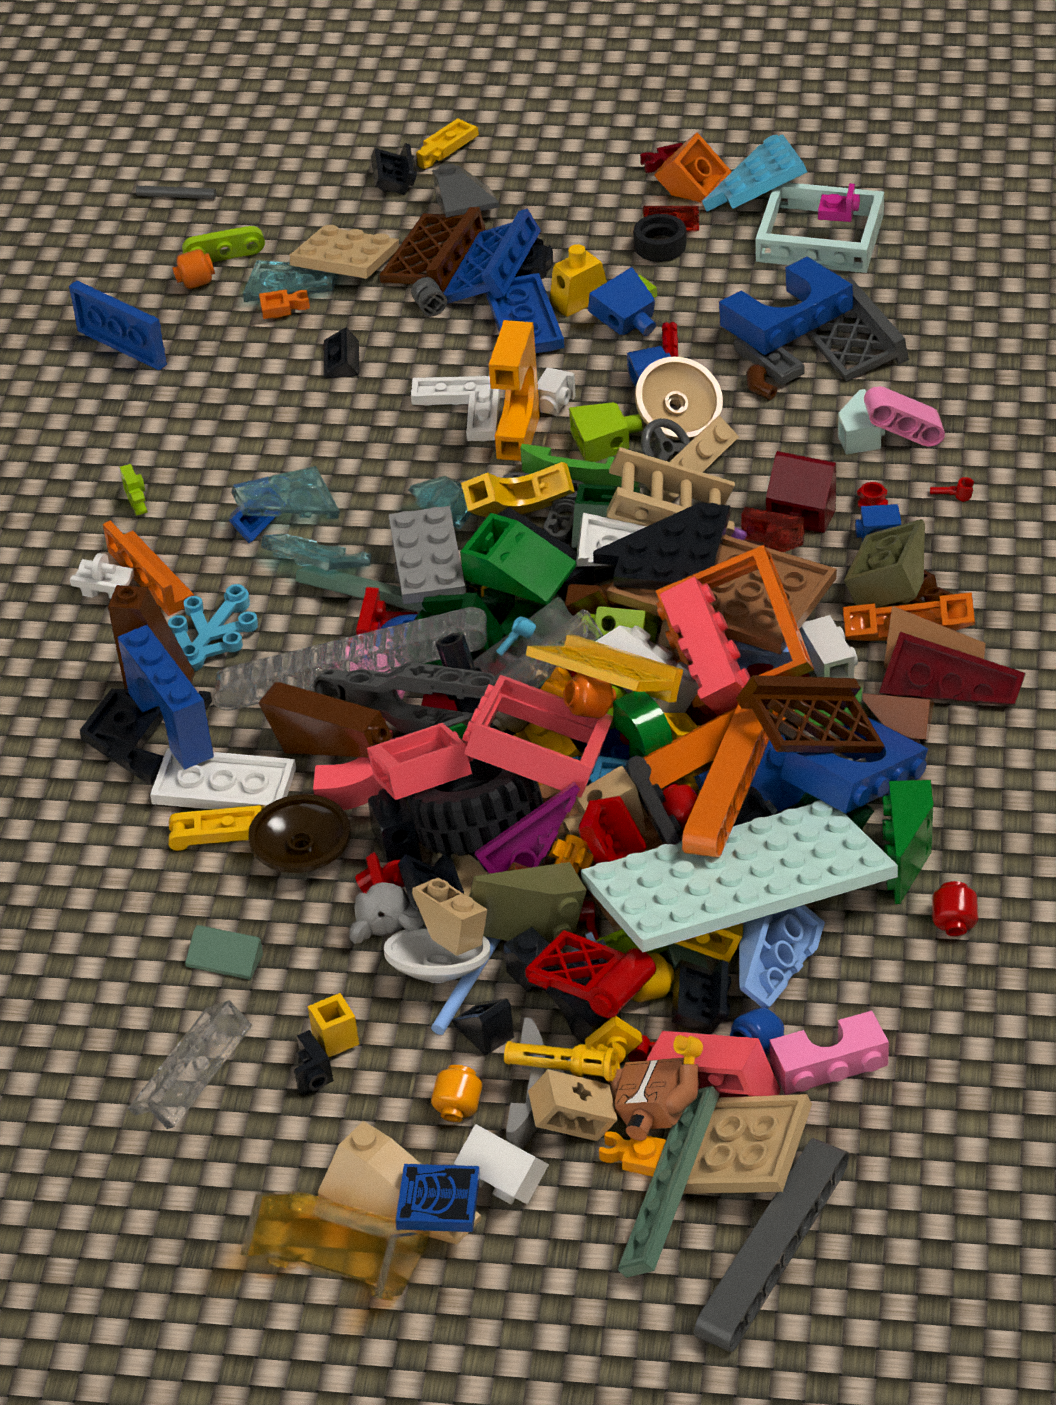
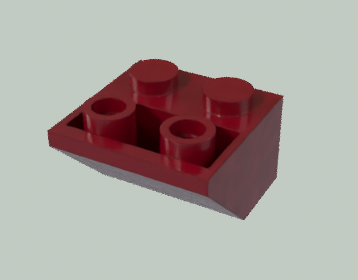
M777 451L766 494V521L825 533L836 511V463Z

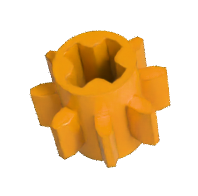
M570 834L566 835L564 841L557 839L549 853L550 857L556 859L554 864L570 862L577 875L579 870L589 868L593 861V854L588 853L589 847L586 841Z

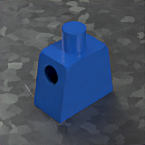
M632 267L590 292L588 311L619 335H625L637 328L644 336H647L656 328V323L651 319L655 306L654 297Z

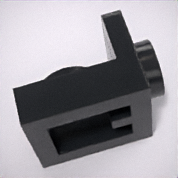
M310 1030L297 1035L300 1051L296 1052V1058L300 1066L294 1069L298 1091L302 1096L319 1090L334 1081L330 1059Z

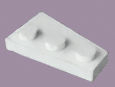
M583 513L580 521L576 567L605 566L604 564L593 563L594 550L647 526Z

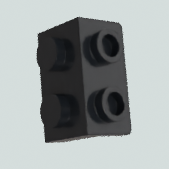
M405 143L400 155L374 148L371 162L375 187L385 192L405 195L409 186L414 185L417 171L414 170L413 166L414 155L411 152V145Z
M405 854L398 863L409 902L417 911H419V908L412 895L413 887L432 879L440 878L445 880L449 885L464 894L451 856L443 854L434 866H430Z
M680 959L674 968L672 1023L705 1034H712L720 1023L724 1024L730 1012V1004L727 1003V993L731 985V976H728V961L721 959L716 967L710 970Z

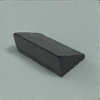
M347 327L324 340V377L326 379L359 375V340Z

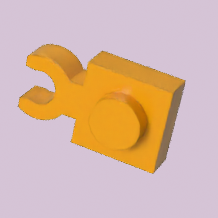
M605 1132V1145L614 1147L599 1148V1159L601 1161L614 1163L620 1160L622 1161V1170L653 1177L666 1139L647 1136L642 1141L632 1139L631 1137L630 1140H625L616 1132Z

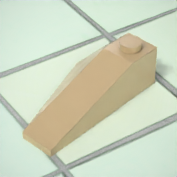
M362 1121L338 1145L318 1190V1196L346 1215L359 1218L360 1214L379 1219L380 1224L392 1226L393 1223H396L404 1164L421 1163L392 1138ZM477 1211L475 1212L474 1227L481 1221V1215ZM414 1230L416 1234L453 1244H458L469 1233Z

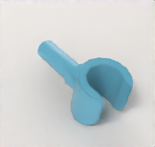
M525 617L516 618L512 625L511 633L496 652L502 656L517 640L519 635L529 639L536 628L533 621Z

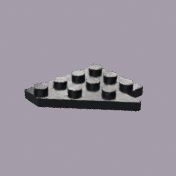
M697 503L594 550L593 563L616 566L613 576L615 587L658 590L717 565L730 518V505Z

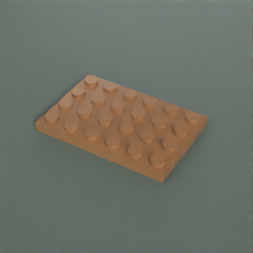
M725 535L717 564L757 548L760 545ZM766 547L772 555L800 629L836 580L837 569ZM759 569L711 589L716 601L711 603L715 613L720 611L728 626V629L724 631L727 638L780 655L782 654L787 645ZM614 582L608 588L607 599L609 601L659 616L656 605L659 599L656 590L615 587Z

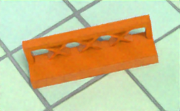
M111 520L104 523L103 529L108 552L122 567L133 568L135 575L133 579L141 587H148L159 607L168 616L185 609L184 600L194 596L190 589L133 530L123 534Z

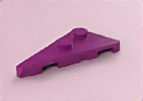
M575 782L475 851L476 856L489 874L538 867L554 842L566 814L571 811L580 788Z

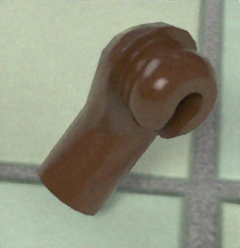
M758 364L750 366L746 372L747 388L762 397L772 400L777 394V387L765 382L764 374H767L766 369Z

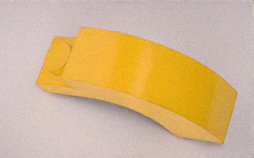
M564 462L521 477L500 478L487 472L461 483L468 512L488 517L490 513L498 514L508 507L519 514L537 511L552 506V501L575 492L568 464Z

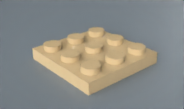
M325 225L290 254V266L367 279L397 251L399 239L389 238V235L382 233L372 235L366 234L359 229L348 231L338 229L335 225Z
M808 1095L719 1097L683 1194L783 1192L812 1106Z

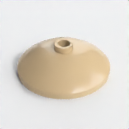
M666 357L651 363L640 375L635 388L636 407L647 425L655 419L665 418L672 420L684 429L690 440L694 439L722 411L723 396L716 378L703 365L688 358ZM670 404L676 405L678 410L672 409ZM661 427L667 438L680 440L672 430Z

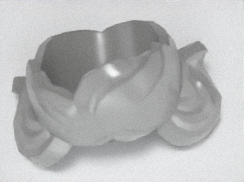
M381 882L371 886L367 894L359 893L356 896L354 905L356 921L352 923L349 929V939L354 944L362 943L363 940L369 939L371 934L384 936L389 933L398 932L403 927L408 931L418 930L425 922L421 913L411 906L408 895L401 886Z

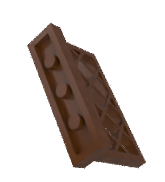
M469 207L464 215L446 217L445 214L423 213L380 273L381 283L414 284L421 278L429 277L434 279L440 290L444 292L478 233L486 230L480 207ZM444 230L443 232L438 233V234L432 236V234H435V233H437V232H439V231ZM426 237V239L421 240V241H419V242H417V243H414L415 241H418V240H420V239ZM433 246V247H431V248H429V249H426V250H424V251H422V252L420 251V250L425 249V248H427V247ZM415 253L414 255L403 259L405 256ZM422 261V263H420V264H417V265H415V266L409 267V266H411V265H413V264H415V263H418V262ZM404 268L403 271H400V272H398V273H394V272H396V271L401 270V269ZM423 271H426V272H427L426 274H418V273H421V272H423Z
M752 675L736 697L741 709H752L776 752L880 753L885 747L855 697L861 689L855 678ZM845 708H848L852 716L843 710H845ZM767 709H772L775 712H777L778 717L773 713L769 712ZM793 710H799L805 714L804 717ZM818 710H824L825 712L830 714V716L828 717ZM783 717L799 726V728L796 729L795 727L791 726L790 724L782 720ZM809 717L824 726V730L808 720ZM834 719H838L845 725L849 726L850 729H846L839 723L835 722ZM805 730L806 732L810 733L811 735L819 739V741L813 740L809 736L805 735L803 731ZM779 731L783 732L793 740H784ZM829 731H832L839 737L843 738L845 741H840L839 739L835 738L834 736L829 734ZM856 731L863 735L867 741L854 734V732Z

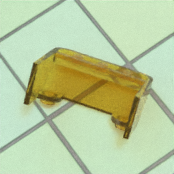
M304 1192L262 1193L255 1196L240 1255L247 1257L264 1255L267 1256V1263L288 1268L290 1262H303L364 1281L365 1286L371 1289V1296L392 1301L394 1296L403 1294L427 1247L430 1232L396 1230V1220Z

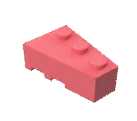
M662 1031L646 1059L648 1061L684 1058L683 1055L675 1052L673 1047L674 1040L678 1035L687 1038L693 1036L698 1038L703 1044L701 1055L695 1058V1064H698V1080L700 1081L698 1089L713 1086L720 1093L719 1097L779 1095L781 1091L759 1038Z

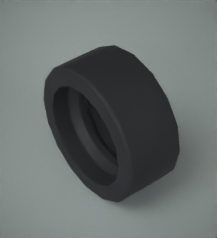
M669 214L648 215L640 219L634 226V249L643 259L658 262L673 260L679 257L686 249V226L676 216ZM658 235L670 237L663 240L650 239V237Z

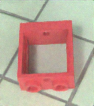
M444 723L367 748L374 779L395 800L472 774L469 762L473 761V758L464 755L468 742H463L457 732H452Z

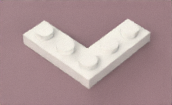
M490 376L413 378L411 390L412 405L469 404L466 430L467 441L484 442L495 440V433L498 427L500 389L490 388Z

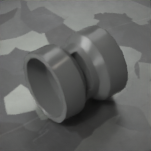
M424 277L417 280L412 286L411 295L425 315L436 316L445 309L447 298L434 279Z

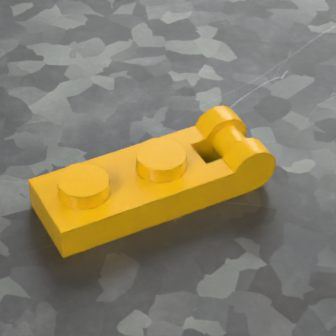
M261 805L174 813L169 817V830L171 832L168 838V845L175 851H181L186 849L188 845L249 840V827L254 817L262 810Z

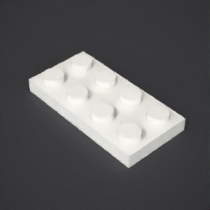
M167 748L150 794L152 804L202 809L261 805L263 809L268 804L287 797L296 770L295 759L213 752V758L184 770L170 751V748Z

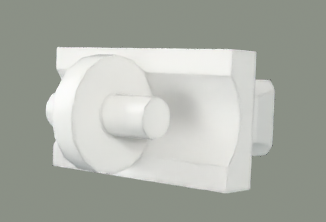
M97 553L93 561L82 559L77 573L71 576L70 583L71 586L79 587L83 596L93 598L98 596L100 592H106L111 600L116 585L128 586L135 575L133 568L109 564L106 554Z

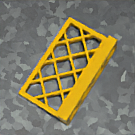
M566 635L564 646H527L526 656L632 691L646 692L649 696L666 702H676L683 669L577 635Z

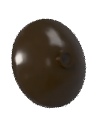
M308 794L292 795L268 804L254 817L248 832L249 844L253 855L265 866L287 873L310 872L330 864L343 853L351 836L349 818L337 803L321 796Z

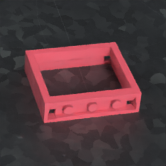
M500 675L494 686L488 685L478 708L473 713L471 721L468 722L462 738L463 741L468 742L464 755L561 791L575 782L580 788L577 797L581 798L604 745L613 716L606 714L599 719L575 716L564 704L562 697ZM497 711L586 743L587 746L581 760H577L491 728L490 725Z

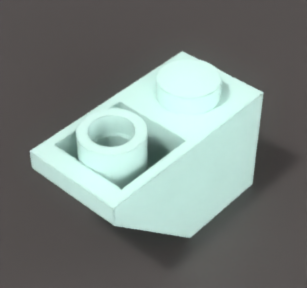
M865 389L859 390L838 413V438L846 455L881 449V436H885V429L875 426L869 419L864 403Z

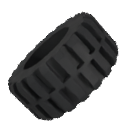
M473 758V761L469 762L472 771L471 775L407 796L421 844L433 853L437 854L440 852L442 855L446 854L448 856L452 854L464 856L477 851L544 803L538 782Z

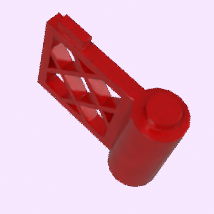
M565 930L526 967L528 982L545 989L550 986L589 1002L596 1014L606 1018L615 1017L656 972L655 963L647 952L633 948L623 953ZM565 945L579 949V951L561 953L560 950ZM603 958L609 961L604 964L592 965L590 960ZM584 961V967L571 969L566 967L567 963ZM559 965L560 967L558 971L548 972L542 970L543 967ZM590 977L591 979L586 986L571 980Z

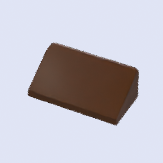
M571 584L568 586L565 608L578 626L582 613L596 614L597 607L613 608L598 585Z

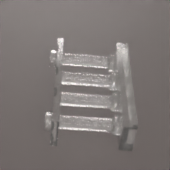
M557 597L529 618L536 625L535 631L529 639L519 635L517 640L501 656L496 650L509 636L508 634L473 662L474 666L480 667L482 672L494 675L496 682L499 676L503 675L539 688L550 677L555 667L559 666L526 656L527 646H564L566 635H577L597 641L603 637V634L588 611L582 609L572 617L562 599Z

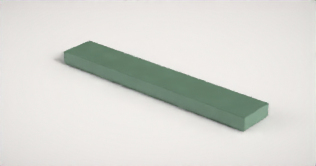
M308 565L296 571L295 581L363 599L366 587L379 588L380 601H385L387 605L420 612L422 609L426 611L422 606V602L403 604L401 588L399 586L314 565Z
M713 1086L698 1089L697 1098L684 1110L676 1125L670 1129L618 1266V1271L626 1278L655 1271L720 1095Z

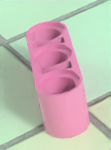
M881 386L873 387L865 393L864 403L871 423L875 426L927 447L938 445L943 441L945 431L939 413L933 407Z

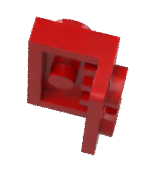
M620 796L589 801L578 829L582 840L586 841L593 854L595 864L624 858L632 853L645 852L647 845Z

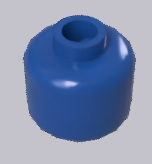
M757 1008L734 1020L730 1036L759 1038L767 1056L770 1054V1039L784 1036V1025L774 1012L767 1008Z

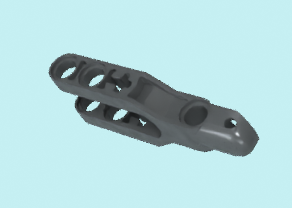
M407 662L389 673L366 669L352 671L324 670L315 678L313 687L316 693L379 710L383 718L402 733L410 734L468 714L471 721L473 713L406 704L399 697L397 690L433 695L434 692L456 695L457 699H464L465 697L482 698L488 685L494 686L496 681L494 675L486 672ZM491 723V728L499 730L493 723Z

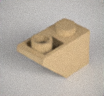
M440 878L432 879L413 887L412 895L433 941L456 956L482 945L487 915L486 908Z

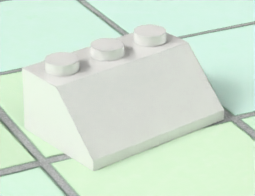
M619 625L595 641L683 669L676 702H666L651 697L659 705L663 713H685L697 695L699 686L695 679L693 680L688 665L682 662L677 663L671 658L673 653L660 644L655 645L649 640L651 635L641 627L634 626L629 628ZM623 688L627 693L632 692V690Z

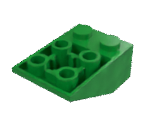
M494 513L488 515L460 551L464 580L544 605L549 604L577 566L575 560L521 522Z
M931 780L889 781V795L882 796L883 816H888V819H882V839L889 841V844H884V852L898 865V877L886 880L887 890L894 891L895 904H901L932 853L933 796Z

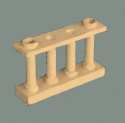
M619 447L609 468V473L622 477L621 488L617 487L607 508L606 517L649 526L691 507L692 499L725 505L735 487V482ZM634 481L651 486V496L634 492ZM663 490L679 494V505L663 501ZM729 520L725 535L731 537L734 532V522Z

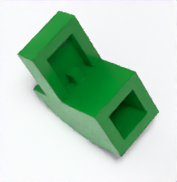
M632 691L613 701V726L629 740V758L636 755L643 758L673 742L666 716L659 705L646 692Z

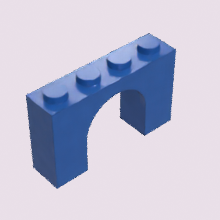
M807 256L785 267L786 291L801 300L802 303L790 307H771L760 303L741 290L719 301L720 326L766 355L853 309V284Z
M145 625L118 636L129 694L142 712L157 706L160 707L166 726L170 751L183 769H188L213 758L214 754L204 700L149 626Z
M868 717L885 746L880 753H841L848 758H852L854 760L852 761L833 753L786 752L780 778L846 814L889 793V781L919 779L927 766L925 759L928 748ZM844 724L843 727L849 730L850 727ZM856 731L854 732V734L867 741L863 735ZM865 757L867 762H857L856 760Z

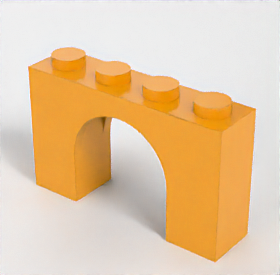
M504 320L489 362L490 388L505 390L503 411L495 433L496 458L521 461L520 447L522 444H532L540 419L533 322Z

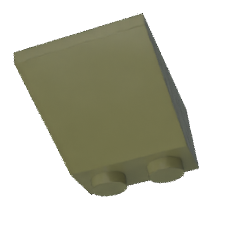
M923 519L865 536L844 579L855 605L875 603L876 608H881L896 602L907 603L917 597L924 581L925 523Z
M566 862L474 876L469 897L487 909L483 936L509 941L530 927H533L551 943L563 930L575 934L586 888L571 863Z

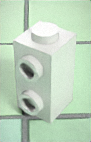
M830 615L804 622L800 628V633L816 676L854 678V666L858 664V658L855 649L849 647L846 643L843 629L840 626H836Z

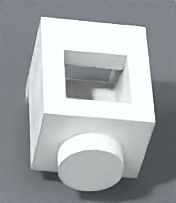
M546 368L538 381L539 408L541 413L557 416L562 407L568 404L569 399L574 400L576 396L574 373Z

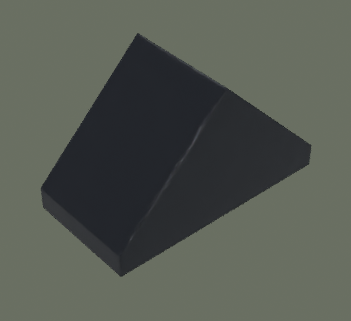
M507 998L479 1002L452 1019L454 1026L485 1056L514 1038L511 1004Z

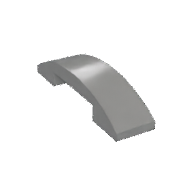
M524 1018L520 1043L544 1045L540 1032L532 1018ZM530 1054V1055H529V1056H533V1057H542V1058H545V1056H542V1055H533V1054ZM522 1065V1069H531L528 1090L546 1072V1068ZM528 1090L525 1104H510L506 1129L507 1142L520 1149L526 1146L537 1129Z

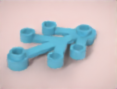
M233 584L226 589L224 603L208 623L203 614V602L200 597L190 596L184 600L185 613L191 617L198 633L193 642H191L187 634L188 625L184 616L177 615L168 620V625L194 672L203 667L207 657L225 652L239 651L243 647L240 633L252 632L258 628L257 615L250 611L243 612L250 606L249 593L244 586ZM232 612H243L239 615L238 621L223 625ZM223 638V642L208 645L212 640Z

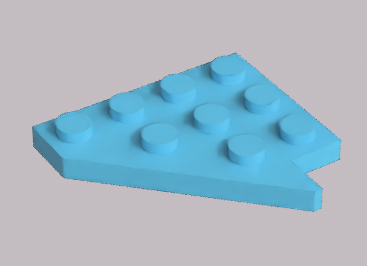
M783 134L780 136L772 135L766 138L763 144L759 145L702 200L706 211L712 210L726 202L734 209L807 173L806 167Z

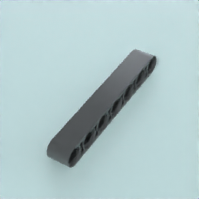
M815 1138L808 1142L789 1172L783 1192L775 1194L702 1309L695 1325V1337L729 1352H733L737 1348L843 1177L849 1161V1152Z

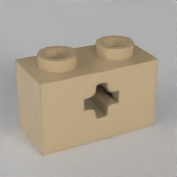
M547 1069L528 1090L535 1126L538 1128L598 1141L617 1121L609 1084Z

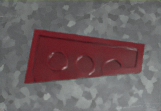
M900 632L879 690V695L1015 706L1026 673Z

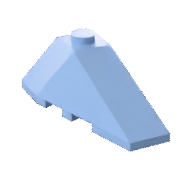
M805 905L744 922L743 937L739 943V989L762 1008H770L787 987L788 981L793 974L799 972L804 966L802 963L806 958L813 955L817 950L825 922Z

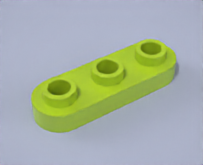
M245 226L189 237L182 245V252L184 254L200 249L204 254L209 253L212 262L257 254L264 248L265 239L258 227Z

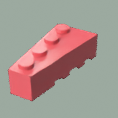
M694 576L661 593L660 597L674 631L682 635V637L678 638L681 651L689 662L693 661V664L687 667L693 680L695 679L699 686V689H697L699 698L719 716L737 707L736 697L751 677L745 668L740 669L736 660L741 657L740 652L732 639L728 641L724 633L728 626L721 612L715 613L711 603L716 601L711 588L707 583L702 585Z

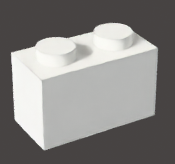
M477 1124L474 1125L454 1162L455 1165L479 1166V1187L482 1188L485 1182L495 1187L492 1194L511 1205L515 1199L525 1204L529 1203L549 1166L544 1161Z

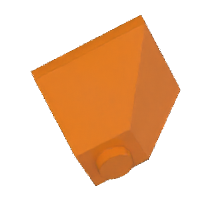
M697 132L661 165L654 176L672 196L702 203V200L732 171Z

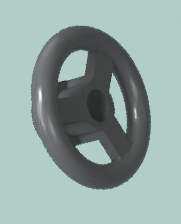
M665 418L651 421L644 428L641 436L643 454L667 461L672 454L679 453L690 443V439L684 429L676 422ZM661 427L672 430L678 436L681 443H674L671 439L667 438ZM653 434L656 440L650 442V437Z

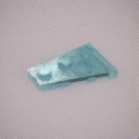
M257 260L243 292L244 302L259 301L260 293L286 289L288 294L299 290H307V294L330 292L333 290L339 274L290 266V262Z
M316 466L234 484L231 491L243 515L280 517L282 513H297L300 518H311L312 514L327 515V519H338L340 513Z
M288 534L262 536L261 548L273 551V556L293 558L296 564L302 566H316L317 571L321 573L334 574L337 569L370 566L371 554L369 553L345 554L346 548L318 546L317 541Z

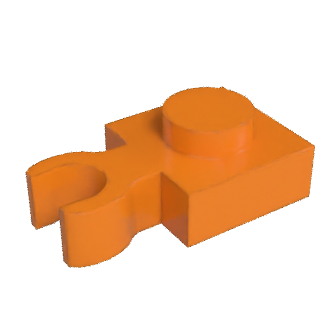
M287 289L259 294L263 319L280 318L291 315V310L293 309L306 310L310 308L307 290H299L292 294H288Z

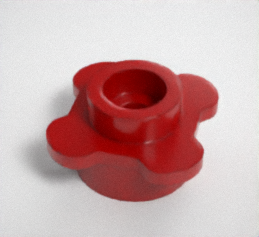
M867 482L857 490V495L860 497L858 501V507L860 508L861 506L888 505V500L885 499L887 489L878 482Z

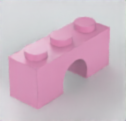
M873 1011L838 1020V1044L831 1047H820L813 1044L808 1039L804 1030L770 1039V1065L785 1095L804 1092L816 1086L842 1081L847 1077L865 1072H873L888 1066L889 1041Z

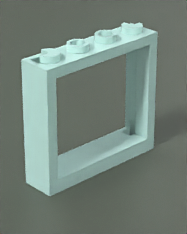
M786 182L772 189L756 236V262L791 265L808 256L827 269L867 273L884 216V192L855 189V194H860L859 211H854L853 215L868 216L860 243L771 234L779 208L818 211L822 194L847 196L848 188ZM781 199H788V202L781 201ZM766 248H770L771 253H765ZM855 257H860L863 262H855Z

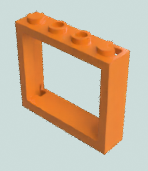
M764 545L656 590L659 602L656 603L658 607L657 612L662 621H667L670 630L665 633L673 650L677 649L680 657L676 661L677 663L682 662L689 666L693 664V661L689 662L680 649L678 638L682 637V635L674 631L660 594L694 576L702 585L707 583L713 589L759 569L792 661L758 676L798 677L814 670L772 555ZM697 693L692 701L693 707H698L705 715L714 712L700 700Z

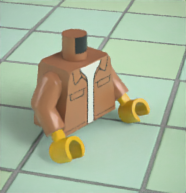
M678 1035L674 1040L673 1047L675 1052L683 1055L684 1058L625 1062L624 1067L620 1069V1063L624 1060L626 1052L620 1044L612 1041V1047L616 1048L618 1052V1067L614 1080L608 1081V1084L610 1085L616 1114L627 1125L626 1133L628 1136L642 1141L647 1138L650 1129L671 1128L676 1125L684 1110L698 1095L700 1081L698 1080V1064H695V1058L699 1057L703 1051L702 1042L693 1036L687 1038ZM601 1043L598 1045L597 1050L607 1051L608 1047Z

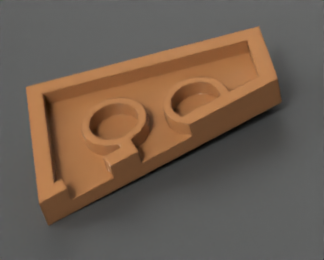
M892 606L884 661L885 669L888 668L900 632L985 659L986 643Z

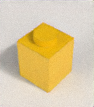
M341 993L308 1006L312 1034L328 1057L359 1045L355 1015Z

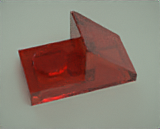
M744 507L741 514V529L747 533L745 539L764 542L765 547L780 552H786L804 544V517Z

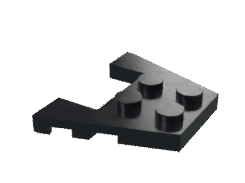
M111 688L79 730L81 740L147 784H153L164 756L142 750V748L163 721L160 707L157 706L142 712L130 696L128 689ZM199 691L200 696L204 700L205 710H207L212 703L211 692Z

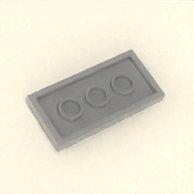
M450 506L388 514L403 604L422 602L424 597L466 593Z

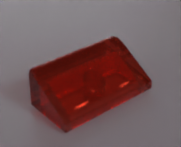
M643 206V217L653 214H669L681 219L686 226V231H699V206Z

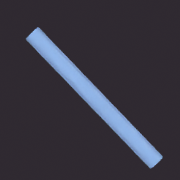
M486 937L490 942L491 957L501 939ZM488 960L477 970L461 977L431 1026L434 1033L444 1034Z

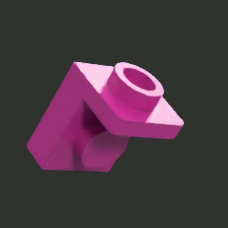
M849 183L847 196L822 194L818 208V220L851 222L853 212L859 211L860 194H855V184Z

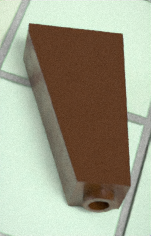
M116 585L108 605L124 689H128L118 636L145 625L149 626L192 684L195 676L194 670L148 587Z
M275 682L258 702L284 753L369 758L368 747L389 741L393 737L379 710L282 682Z

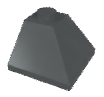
M444 164L439 166V169L432 170L436 201L446 217L465 214L469 207H480L481 211L500 207L499 201L489 186L459 165Z

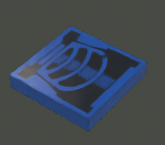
M404 1164L396 1214V1230L473 1232L480 1180L479 1166Z

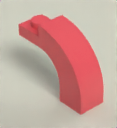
M358 757L344 764L315 765L314 795L334 801L343 810H349L368 803V799L371 796L378 795L379 791L383 789L374 779L370 759L367 757Z

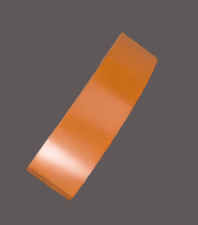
M972 592L939 596L940 601L894 606L954 631L975 625ZM875 603L843 607L846 639L887 641L892 606L876 608Z

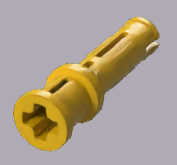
M507 1041L504 1049V1062L508 1065L516 1064L571 1071L572 1075L581 1078L584 1074L602 1076L606 1081H613L618 1067V1052L616 1048L611 1047L607 1051L587 1049V1046L584 1044H579L570 1049ZM530 1054H533V1055L551 1056V1057H555V1058H554V1059H551V1058L533 1057V1056H529V1055H530ZM591 1061L601 1062V1064L590 1063V1062H591Z

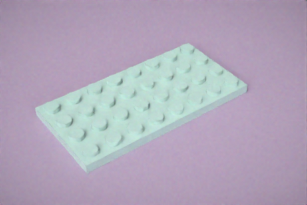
M822 800L796 809H787L782 813L768 817L755 818L750 822L733 826L719 858L686 854L683 852L681 841L675 845L663 844L652 850L632 853L627 857L610 862H600L595 866L581 870L583 884L642 952L898 877V865L845 813Z

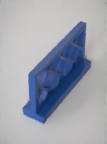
M528 208L518 211L513 222L478 233L444 291L447 304L489 291L494 299L504 297L541 232Z

